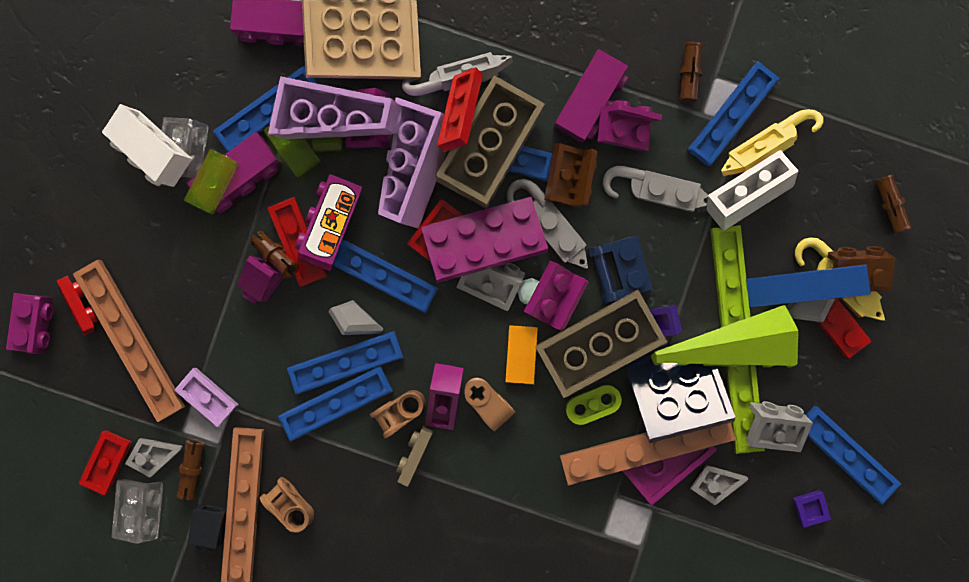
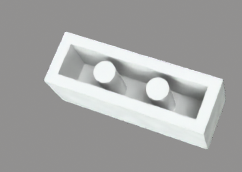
M121 104L102 131L111 140L109 144L117 151L125 153L128 156L127 161L134 167L142 169L146 173L145 178L157 186L164 184L174 187L193 160L140 111Z
M780 150L708 195L707 211L724 231L794 187L798 170Z

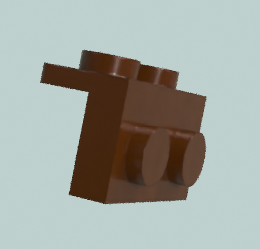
M561 143L554 144L544 200L571 207H586L592 195L591 185L593 174L597 168V150H582Z
M869 246L866 247V250L856 251L854 248L841 247L838 248V251L828 252L827 258L833 261V268L867 264L871 291H891L895 257L885 252L884 248Z

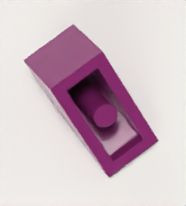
M249 256L237 286L244 290L241 295L252 303L256 304L257 301L267 302L284 277L274 266L268 265L264 259Z
M435 363L425 426L448 430L454 429L464 368Z

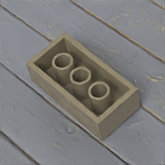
M494 75L475 107L467 145L450 150L436 174L437 182L487 209L541 116L545 104Z
M636 290L564 331L537 344L536 349L563 398L667 343V340L639 290Z

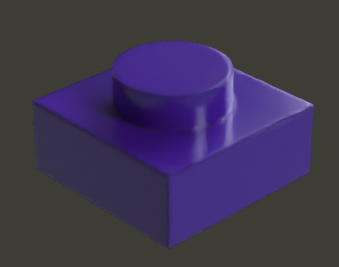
M676 305L650 310L664 337L683 332Z
M817 490L792 498L800 526L803 528L831 520L822 491Z

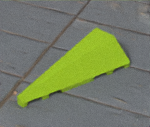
M786 305L656 351L651 355L654 365L678 363V365L684 366L688 364L727 367L762 365L763 367L786 366L787 368H792L798 364V329Z

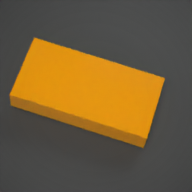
M509 325L505 382L534 384L538 327Z

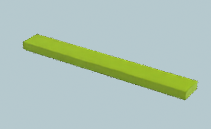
M741 225L731 226L724 231L720 227L710 229L721 328L750 318ZM747 365L745 367L725 366L728 398L736 417L735 421L731 422L735 436L733 441L734 453L765 451V448L751 447L746 441L755 415L749 409L750 403H760L756 365Z

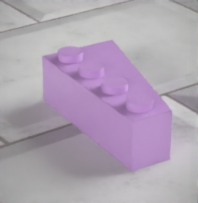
M280 76L268 134L281 140L395 134L401 106L390 98Z
M396 97L395 102L401 107L395 134L393 135L391 151L388 150L387 152L388 174L383 179L378 214L419 229L437 181L436 174L447 154V151L444 152L437 146L444 114Z

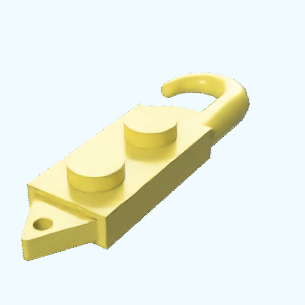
M807 109L794 113L779 124L774 123L729 152V159L721 170L722 175L745 173L780 150L782 152L793 146L797 140L798 135L795 126L805 120L813 119L816 121V124L812 127V132H816L823 125V116L815 110Z
M810 237L798 243L794 255L799 266L803 267L805 265L802 259V252L804 249L811 247L823 257L819 262L817 270L833 268V261L827 258L828 252L832 250L823 241ZM871 291L870 295L839 298L857 317L865 316L877 320H885L880 303L882 297L876 291Z

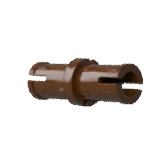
M686 42L684 64L680 68V75L682 76L680 101L696 102L698 99L699 77L702 76L703 69L700 68L703 44L700 42Z
M891 174L875 180V183H877L884 203L881 205L882 209L887 211L893 233H898L912 228V225L909 222L903 205L906 203L905 199L900 197L893 178L894 175Z
M264 231L257 232L262 238L261 241L255 234L252 236L251 245L263 255V259L268 265H273L284 278L292 277L287 269L294 275L297 273L298 264L285 254V250L280 244H275Z
M186 440L183 464H180L178 470L181 476L178 492L176 493V497L182 500L185 496L186 488H188L186 500L195 499L198 475L202 473L200 462L205 445L200 440H197L195 452H193L195 440Z

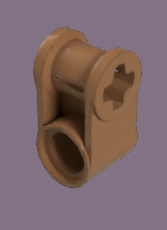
M472 378L466 383L464 389L466 400L494 432L515 413V410L499 393L497 394L484 379ZM483 386V396L481 398L478 395L472 397L471 387L479 388Z
M410 390L392 402L389 401L372 412L370 416L377 420L384 431V438H387L420 415L426 406V400L421 392ZM408 397L415 398L419 403L418 410H408L405 407V399Z
M280 477L277 480L278 484L268 494H263L260 497V501L290 532H301L312 523L314 510L287 479ZM294 510L301 511L304 514V523L300 524L294 520Z

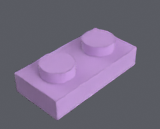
M193 368L175 388V391L216 427L221 426L239 405L197 368Z

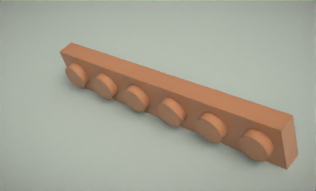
M96 260L73 273L156 421L160 422L185 407L183 401L175 391V387L103 261Z
M731 423L649 443L645 432L560 455L567 484L571 485L734 441L735 436Z
M233 428L221 582H252L264 429Z

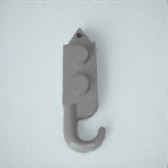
M489 52L437 67L438 70L433 71L430 75L428 82L410 85L414 80L405 79L402 82V89L405 93L412 96L424 95L442 89L447 91L451 89L455 75L475 67L483 74L481 82H486L493 78L494 75L496 77L499 76L498 72L512 64V56L492 55Z
M614 166L603 177V188L613 198H618L619 195L611 189L610 183L614 177L620 176L631 179V192L634 197L640 200L688 212H694L696 208L707 206L704 198L708 200V194L700 188L701 184L626 166Z
M519 179L511 183L506 193L508 203L514 201L513 195L517 189H525L535 200L533 204L545 240L563 263L569 262L585 269L588 268L585 246L587 244L554 204L544 200L545 195L540 188L527 179ZM581 259L584 260L583 265L579 263Z

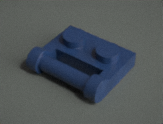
M637 235L588 249L590 258L593 257L603 289L604 295H601L603 303L621 299L636 290L642 293L653 289ZM611 252L622 290H614L604 256L605 253Z

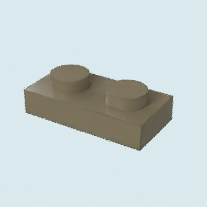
M423 426L420 432L414 431L408 444L409 447L413 448L409 458L402 457L396 470L397 473L401 474L397 481L398 483L408 487L433 430Z

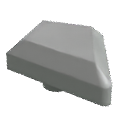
M835 298L790 303L787 309L793 319L824 322Z
M354 300L332 307L328 311L342 335L380 334L383 331V328Z
M140 438L125 464L150 478L180 452L183 447Z
M705 465L691 486V489L716 505L745 483L748 477Z

